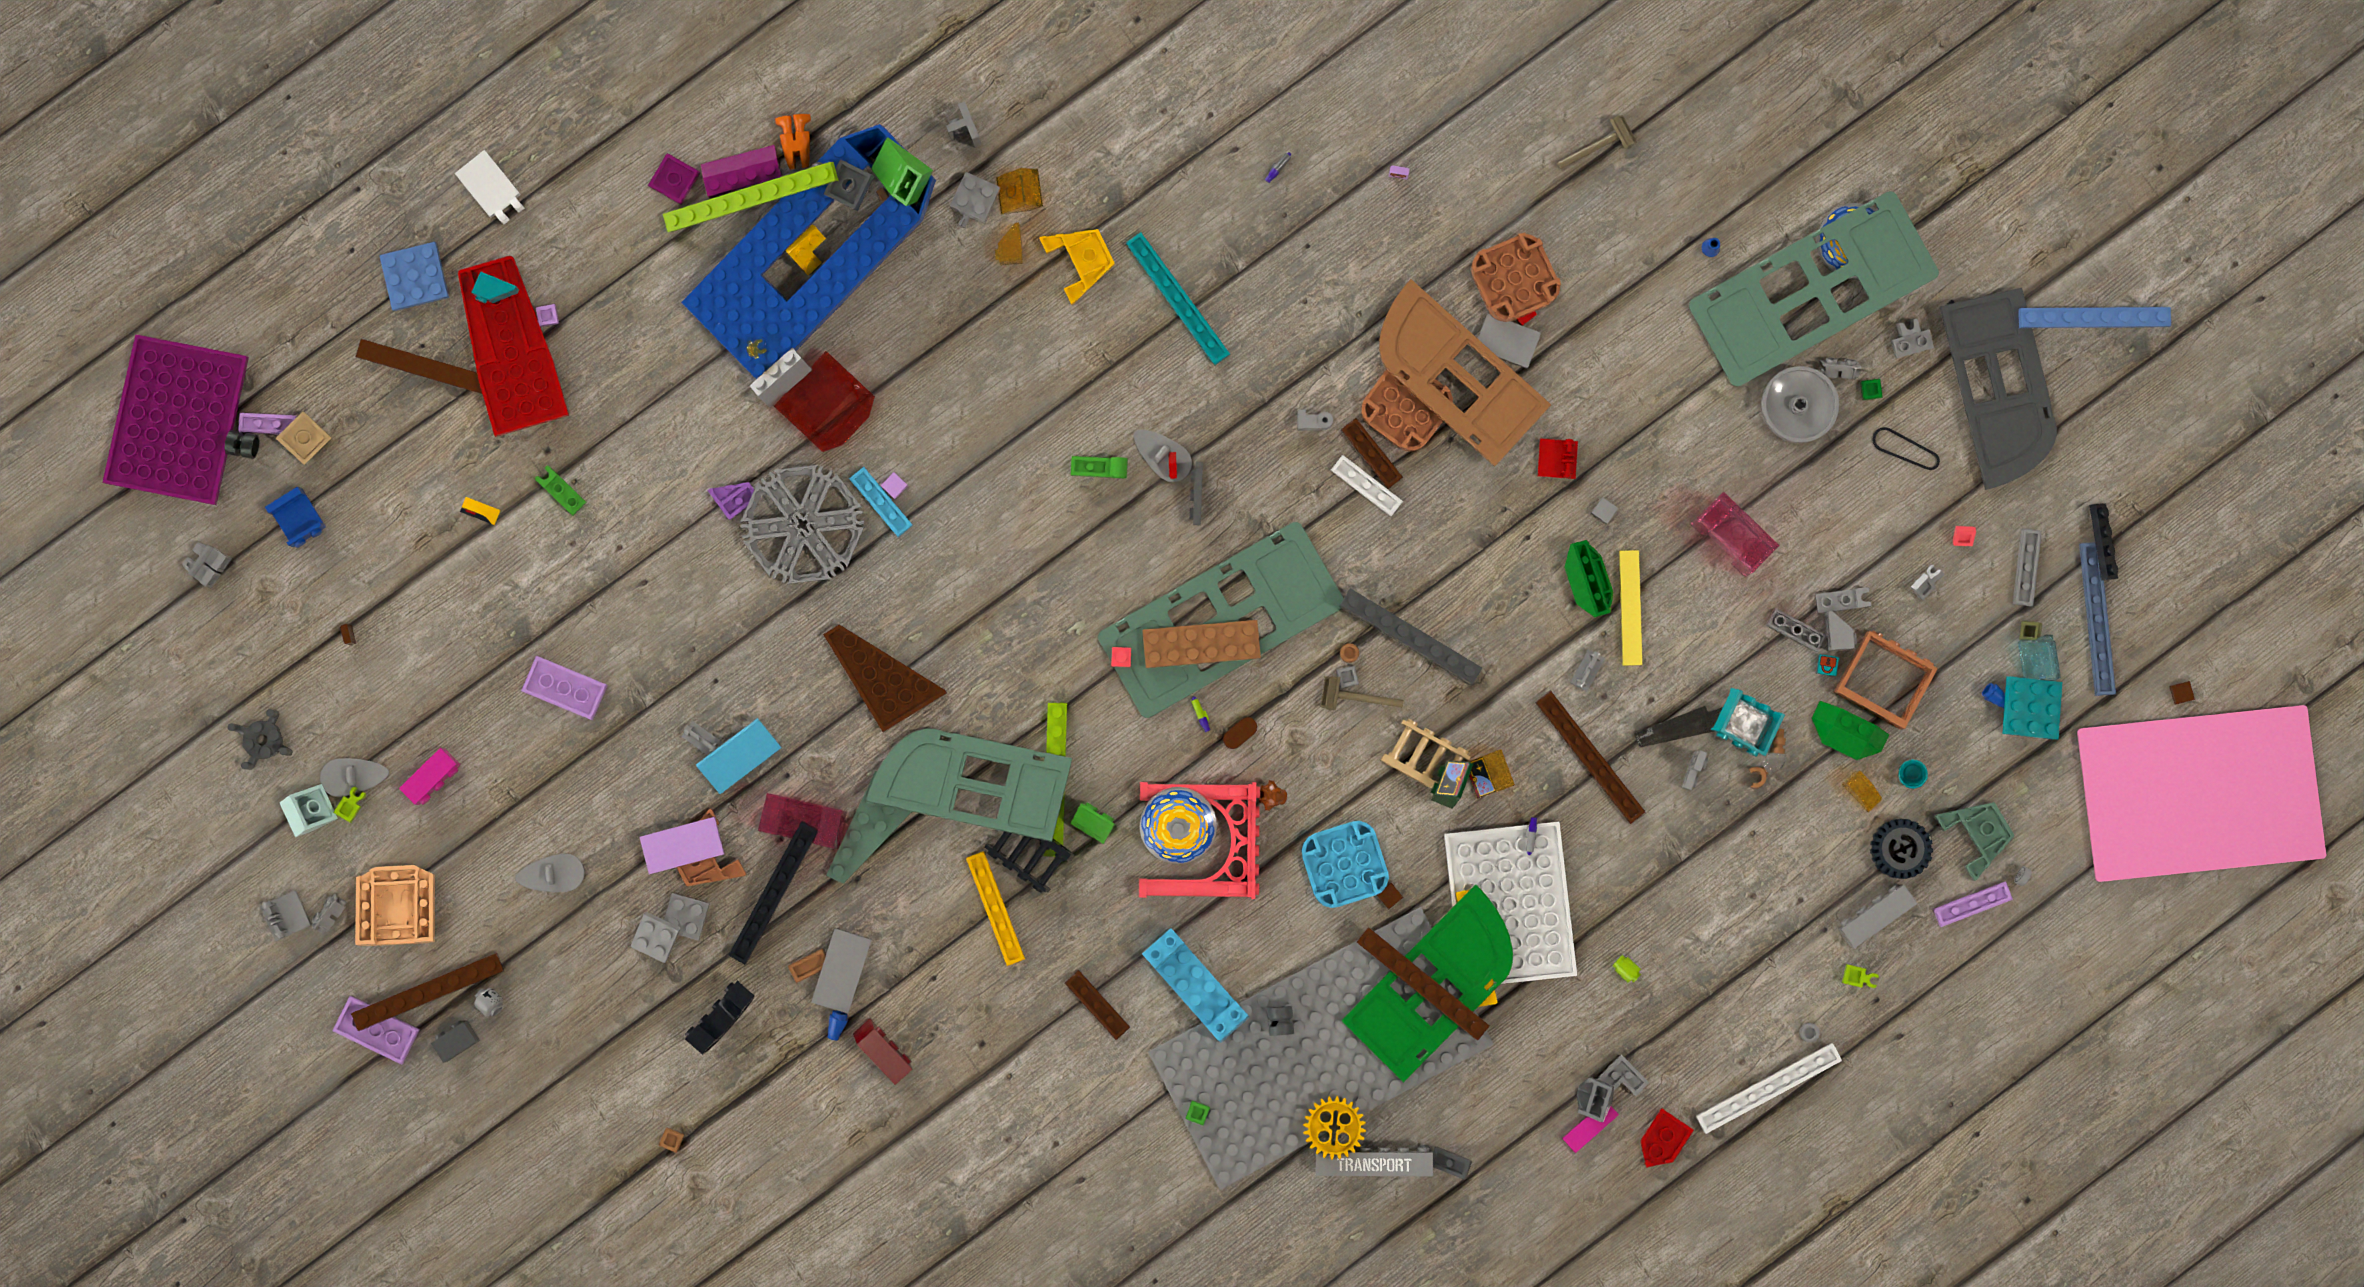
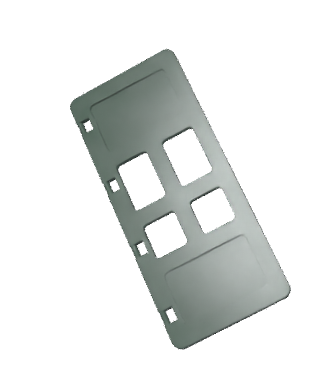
M1889 191L1695 297L1690 301L1689 309L1730 383L1738 387L1933 281L1938 277L1939 270L1898 196L1894 192ZM1875 204L1878 210L1869 215L1866 209ZM1823 233L1826 239L1816 244L1813 238ZM1834 239L1841 247L1848 263L1832 273L1822 276L1810 252ZM1793 261H1797L1808 279L1809 285L1775 304L1770 303L1759 283L1760 279ZM1770 262L1773 268L1763 272L1761 267ZM1856 276L1868 296V301L1843 313L1831 293V288ZM1718 291L1721 297L1711 302L1708 296ZM1812 298H1818L1829 317V322L1795 341L1791 340L1780 321V316Z
M1293 522L1100 631L1098 639L1110 661H1112V647L1131 648V668H1114L1140 714L1145 718H1150L1253 660L1220 662L1203 672L1199 670L1196 664L1146 668L1143 630L1175 627L1168 616V611L1201 592H1205L1217 611V616L1203 624L1238 622L1241 617L1257 608L1265 607L1276 626V631L1259 640L1261 655L1341 610L1342 608L1339 605L1343 600V596L1302 525L1298 522ZM1282 535L1284 541L1274 545L1272 539ZM1230 564L1233 570L1223 575L1220 569ZM1239 570H1243L1255 589V594L1231 607L1221 593L1218 583ZM1179 593L1181 599L1172 604L1169 598ZM1127 622L1130 628L1120 633L1117 627Z

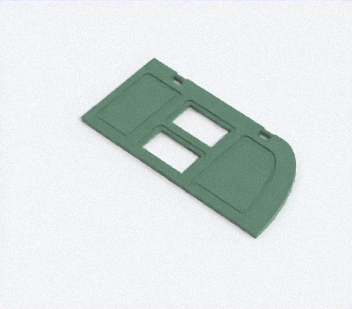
M921 729L907 735L889 752L875 775L866 801L1052 842L1072 758L1037 752L1031 749L956 733H948L937 729ZM941 736L949 737L951 742L940 740ZM967 756L1010 765L1006 785L1001 786L963 778L962 774ZM1034 756L1043 757L1045 759L1044 762L1033 760ZM958 789L1002 798L997 819L953 810Z

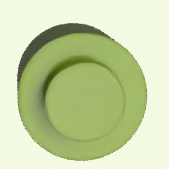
M1623 954L1612 965L1615 968L1614 971L1627 983L1630 981L1634 983L1641 976L1639 973L1641 968Z

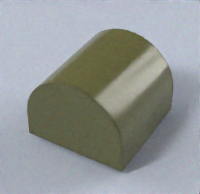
M2022 621L2019 640L2040 643L2042 623Z

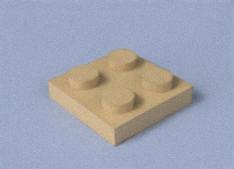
M304 411L276 437L303 465L332 438Z

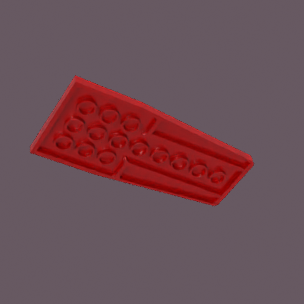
M506 256L459 270L458 278L478 380L494 436L498 437L570 416L554 360L515 259L512 256ZM480 272L515 285L519 289V292L495 303L487 301L486 304L475 299L476 296L471 293Z

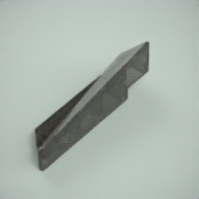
M1702 706L1638 731L1634 735L1639 747H1645L1714 732L1711 728L1714 727L1723 707L1708 712L1706 706ZM1730 720L1727 724L1726 729L1731 727Z

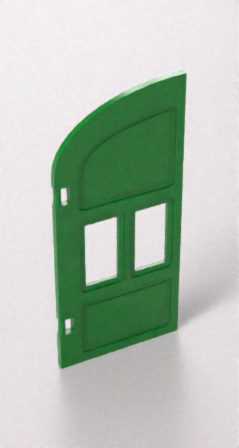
M1476 884L1405 955L1407 959L1413 962L1422 953L1438 969L1431 978L1439 985L1447 978L1463 993L1458 1000L1473 1012L1507 978L1513 963L1512 943L1505 923L1493 903ZM1390 970L1341 1021L1404 1083L1459 1025L1443 1014L1430 1026L1415 1011L1425 998L1416 991L1405 1001L1390 986L1398 978ZM1493 979L1495 983L1486 990L1484 987ZM1425 1049L1427 1052L1418 1059L1416 1056Z

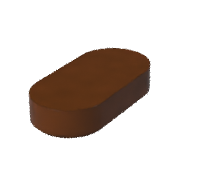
M1249 717L1239 721L1225 733L1223 738L1225 746L1229 749L1240 747L1256 733V721Z

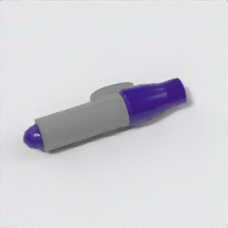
M1531 817L1530 824L1526 829L1527 855H1531L1534 851L1537 818Z

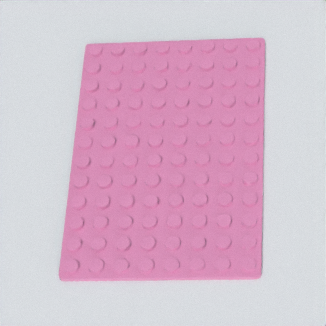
M2305 705L2078 729L2077 735L2096 881L2103 882L2315 860L2326 857L2308 709Z

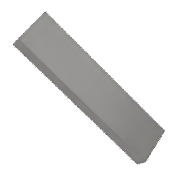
M2021 529L2013 605L2033 607L2042 535L2040 530Z

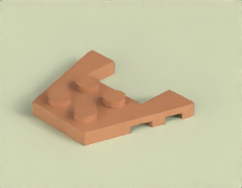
M709 809L705 813V815L700 820H698L701 821L704 819L715 817L717 825L720 824L712 809ZM715 857L676 867L686 886L747 875L739 859L723 868H720Z

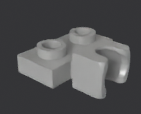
M1917 318L1910 319L1909 329H1906L1904 323H1896L1899 338L1891 340L1895 358L1934 348L1930 330L1921 331Z

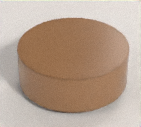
M1345 644L1340 650V657L1344 662L1352 663L1359 657V649L1354 644Z

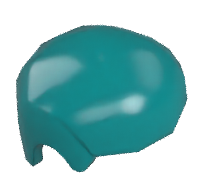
M1911 759L1905 761L1900 766L1898 777L1905 787L1916 789L1926 783L1928 771L1921 761Z

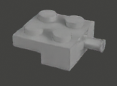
M965 172L950 204L952 210L963 215L958 225L966 228L969 219L986 224L1001 188Z

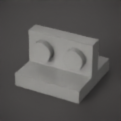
M965 102L958 104L963 119L956 118L949 121L946 128L951 141L969 134L974 148L981 146V141Z

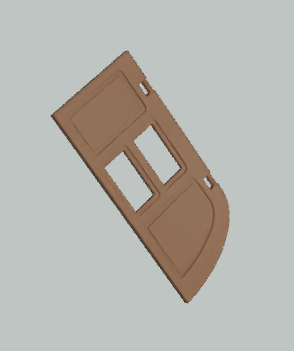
M1412 279L1403 287L1391 305L1380 333L1379 352L1384 367L1495 467L1551 404ZM1467 344L1501 373L1487 389L1454 360ZM1445 368L1478 397L1465 413L1431 384ZM1400 371L1409 377L1407 381L1399 374ZM1471 435H1474L1480 441L1479 445L1470 438Z

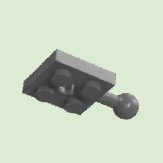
M840 159L836 167L839 181L829 183L824 195L858 211L874 176ZM816 162L811 166V168L821 165L823 163ZM852 180V188L846 190V183Z

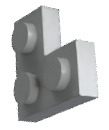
M1699 750L1693 753L1681 788L1691 790L1692 787H1696L1699 779L1696 776L1697 772L1705 769L1708 762L1706 752Z
M1622 1055L1597 1078L1599 1081L1614 1086V1090L1623 1083L1634 1096H1637L1649 1084Z

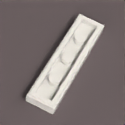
M1344 455L1340 457L1331 469L1334 474L1390 517L1403 502Z

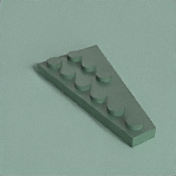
M875 771L826 875L843 884L912 813L911 811L866 801L877 771Z

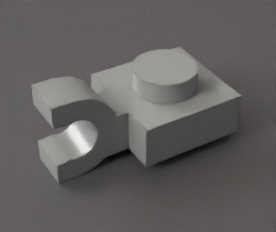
M1932 564L1927 569V575L1924 573L1911 586L1917 597L1921 600H1924L1935 589L1934 583L1944 576L1940 569L1934 573L1936 568Z

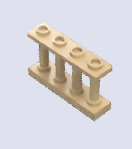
M1408 719L1401 722L1405 729L1392 753L1384 754L1380 761L1431 789L1434 782H1436L1432 780V774L1446 749L1456 754L1453 761L1461 762L1463 759L1469 761L1471 757L1468 755L1469 752L1461 747L1456 749L1450 746L1452 742L1443 737L1441 740L1434 737V732L1427 728L1423 731L1417 727L1418 723ZM1414 731L1422 735V738L1409 762L1406 761L1403 764L1398 761L1400 758L1398 756L1411 732ZM1431 740L1438 744L1439 747L1426 771L1420 773L1415 770V765L1428 741Z

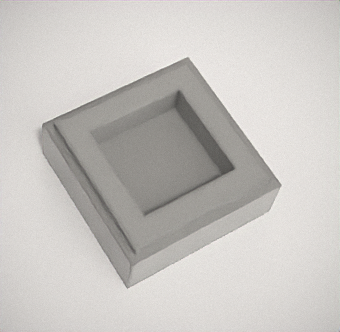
M1602 497L1591 514L1607 524L1618 508Z
M1355 666L1336 670L1337 677H1341L1340 689L1359 685Z

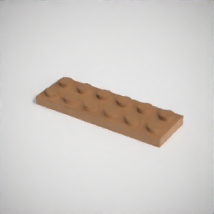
M1257 620L1143 630L1146 668L1261 658Z

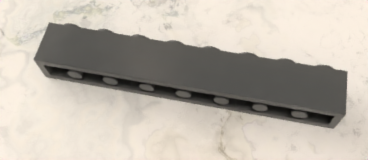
M1351 588L1339 605L1342 609L1469 685L1474 683L1482 670V667Z

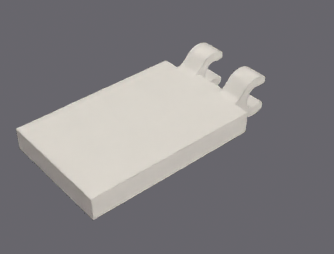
M485 150L455 173L490 218L496 215L503 224H506L510 221L503 212L506 207L511 204L518 213L525 209L517 199L521 194Z

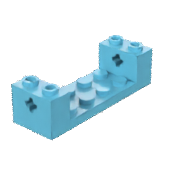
M1172 928L1142 953L1220 1043L1250 1018Z

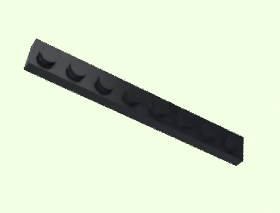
M801 821L728 956L744 965L747 964L819 832L817 828Z

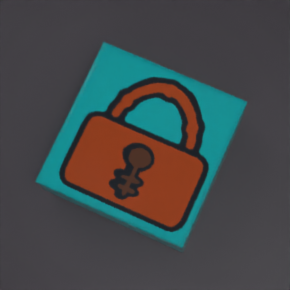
M1820 654L1816 674L1837 676L1839 657Z

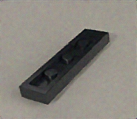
M2106 503L2089 505L2101 581L2118 579V566L2115 561L2112 529L2108 518L2109 510Z

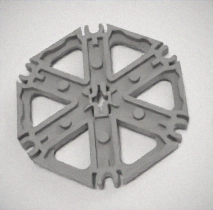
M818 465L774 470L778 476L777 478H775L772 472H769V475L772 477L771 481L766 482L761 478V482L765 487H762L759 482L757 483L741 520V523L749 522V524L741 525V528L749 529V533L742 535V538H751L743 542L769 576H771L773 570H775L773 579H776L778 574L784 576L782 583L787 581V576H790L787 584L832 579L828 575L829 571L832 576L836 577L834 568L840 567L844 571L845 569L840 564L841 562L848 567L864 530V527H856L857 525L865 524L864 521L856 519L857 515L863 514V511H854L862 507L836 472L832 479H830L833 474L832 470L829 471L828 475L822 474L823 466L819 467L818 473H816ZM810 476L811 481L801 505L785 486L784 480L787 477ZM829 488H838L848 501V508L846 510L819 513ZM768 495L785 517L756 520L753 514L760 497ZM797 516H798L799 519L802 520L803 522H804V521H807V522H808V523L806 524V526H807V529H808L809 533H808L806 530H804L803 528H800V529L798 528L799 522H798V519L796 518ZM850 530L852 538L846 552L842 555L837 554L821 532ZM786 537L776 562H768L757 547L758 541L761 539ZM805 544L821 564L822 568L818 573L798 575L795 572V566Z

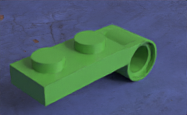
M1072 456L1071 476L1127 478L1128 458Z

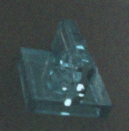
M2046 634L2036 640H2021L2018 642L2023 678L2046 680L2061 678L2053 635Z

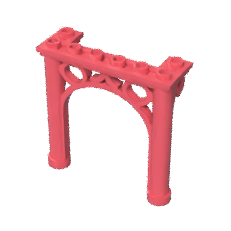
M1140 782V801H1149L1158 792L1172 787L1189 788L1203 795L1227 820L1231 833V847L1228 858L1222 868L1206 879L1170 880L1139 878V898H1147V896L1251 897V899H1255V895H1259V883H1255V876H1259V864H1255V856H1259V845H1255V837H1259V825H1256V818H1259V806H1256V798H1260V786H1256V782L1248 785L1148 784V782ZM1214 800L1233 801L1228 805V807L1225 810L1218 802ZM1241 800H1248V807ZM1235 804L1241 805L1244 809V816L1240 821H1234L1228 814L1231 807ZM1248 819L1247 837H1244L1239 833L1238 828H1234L1233 824L1241 825ZM1236 837H1237L1239 840H1241L1240 842L1237 843V845H1236ZM1246 844L1247 863L1242 857H1233L1234 852L1238 853L1239 848ZM1234 860H1239L1243 864V874L1240 877L1232 876L1228 869ZM1224 872H1226L1227 876L1232 880L1213 881L1220 877ZM1247 875V881H1241Z

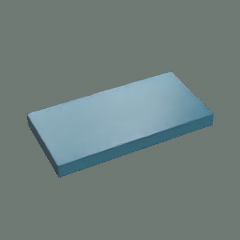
M757 718L697 763L696 766L718 793L721 794L781 749V746Z

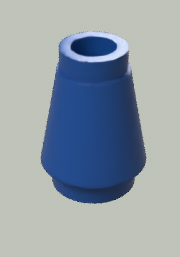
M1709 238L1702 243L1701 248L1704 255L1715 257L1719 254V239Z
M1989 683L1982 692L1984 699L2004 709L2005 693L1997 684Z
M833 1010L829 1017L827 1038L835 1041L839 1040L848 1022V1014Z

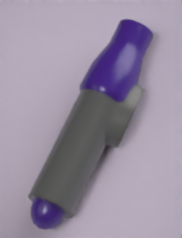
M1290 152L1285 153L1278 163H1274L1271 166L1269 174L1265 178L1266 182L1270 183L1277 177L1291 159Z

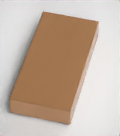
M823 948L788 966L796 983L822 970L826 957Z

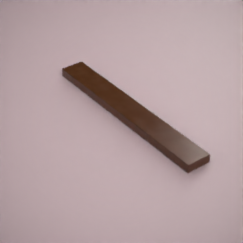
M364 339L360 340L356 358L482 394L477 372Z
M1549 691L1536 701V705L1629 824L1646 813L1552 691Z

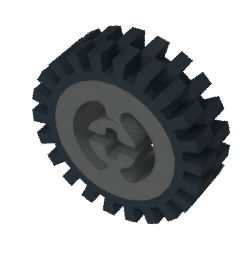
M1895 819L1879 827L1872 836L1873 841L1870 842V845H1872L1870 854L1873 856L1872 861L1876 863L1877 869H1880L1883 874L1896 879H1908L1921 874L1928 867V862L1932 859L1931 853H1933V848H1931L1932 840L1929 839L1930 835L1923 826L1909 819ZM1901 835H1905L1914 844V854L1910 858L1912 847H1907L1903 852L1893 854L1895 857L1902 858V862L1899 863L1890 856L1889 844L1893 840L1891 851L1899 849L1900 846L1910 844L1908 841L1901 839Z

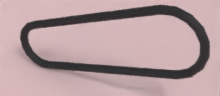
M1879 428L1873 434L1874 446L1884 453L1927 470H1934L1939 466L1940 459L1935 452L1890 428ZM1882 430L1890 431L1934 455L1937 459V464L1934 467H1927L1882 449L1876 444V435Z

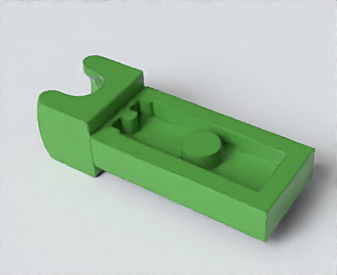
M547 465L545 470L549 473V477L544 480L536 476L535 480L574 516L587 502L559 474Z

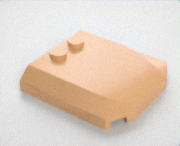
M415 865L374 867L366 874L356 877L355 945L382 946L435 942L434 874Z

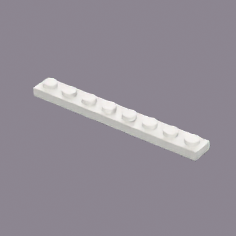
M1831 1043L1696 1115V1118L1704 1133L1707 1134L1841 1062L1842 1059L1834 1044Z

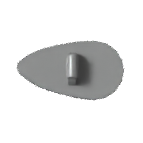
M1148 430L1135 431L1134 440L1138 451L1160 478L1167 482H1178L1188 476L1191 471L1192 460L1184 447L1156 432ZM1169 452H1176L1177 479H1170Z
M351 758L334 759L323 767L320 774V782L328 794L343 797L350 795V790L353 787L358 788L355 794L375 787L389 776V770L373 761Z
M559 854L529 864L516 875L515 879L517 883L533 890L569 892L581 885L585 870L582 862L577 857L571 854Z

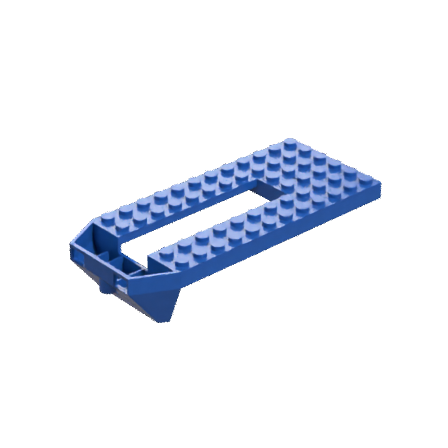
M878 124L839 138L817 162L823 164L834 162L836 169L841 159L864 171L868 166L872 168L874 162L870 157L877 158L886 138H890L903 149L905 148L884 126ZM932 175L930 176L916 205L913 203L905 206L890 195L789 300L763 274L835 200L824 195L828 184L781 198L681 303L757 379L791 348L797 351L916 229L924 219L936 179ZM852 180L846 183V188L852 183Z

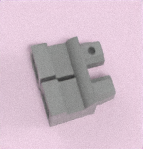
M198 542L193 551L200 556L196 561L188 557L182 565L189 571V575L200 581L205 587L212 588L221 575L219 572L223 573L232 558L213 546Z

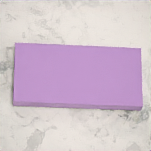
M536 656L521 691L593 720L608 685Z
M715 817L640 837L649 874L725 854Z
M349 996L333 1028V1032L402 1065L420 1029L393 1017L362 1031H357L351 1013L365 1008L369 1004Z

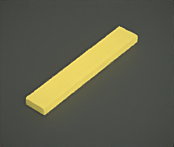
M1639 550L1619 551L1622 666L1642 665Z

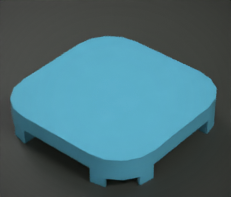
M1352 821L1314 833L1303 843L1301 850L1303 862L1313 893L1317 901L1323 906L1335 908L1375 896L1381 893L1387 886L1389 879L1388 870L1376 833L1369 824L1362 821Z

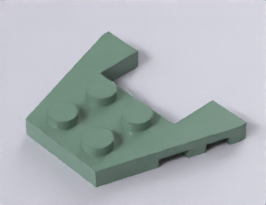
M1995 802L1934 816L1943 831L1961 821L1981 854L1980 857L1964 866L1973 881L1980 877L1993 859L2000 854L2015 836Z

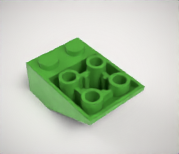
M886 138L871 168L888 192L905 206L918 201L933 172L930 167L890 138Z
M1088 802L1085 805L1081 803L1071 824L1104 844L1116 825L1113 823L1114 818L1104 812L1101 816L1097 813L1098 809Z

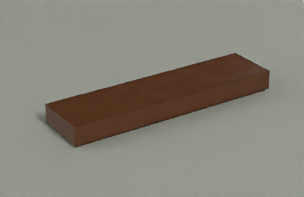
M1357 418L1341 429L1342 433L1387 489L1403 478Z
M1080 970L1065 982L1067 987L1115 1040L1130 1028L1126 1021Z

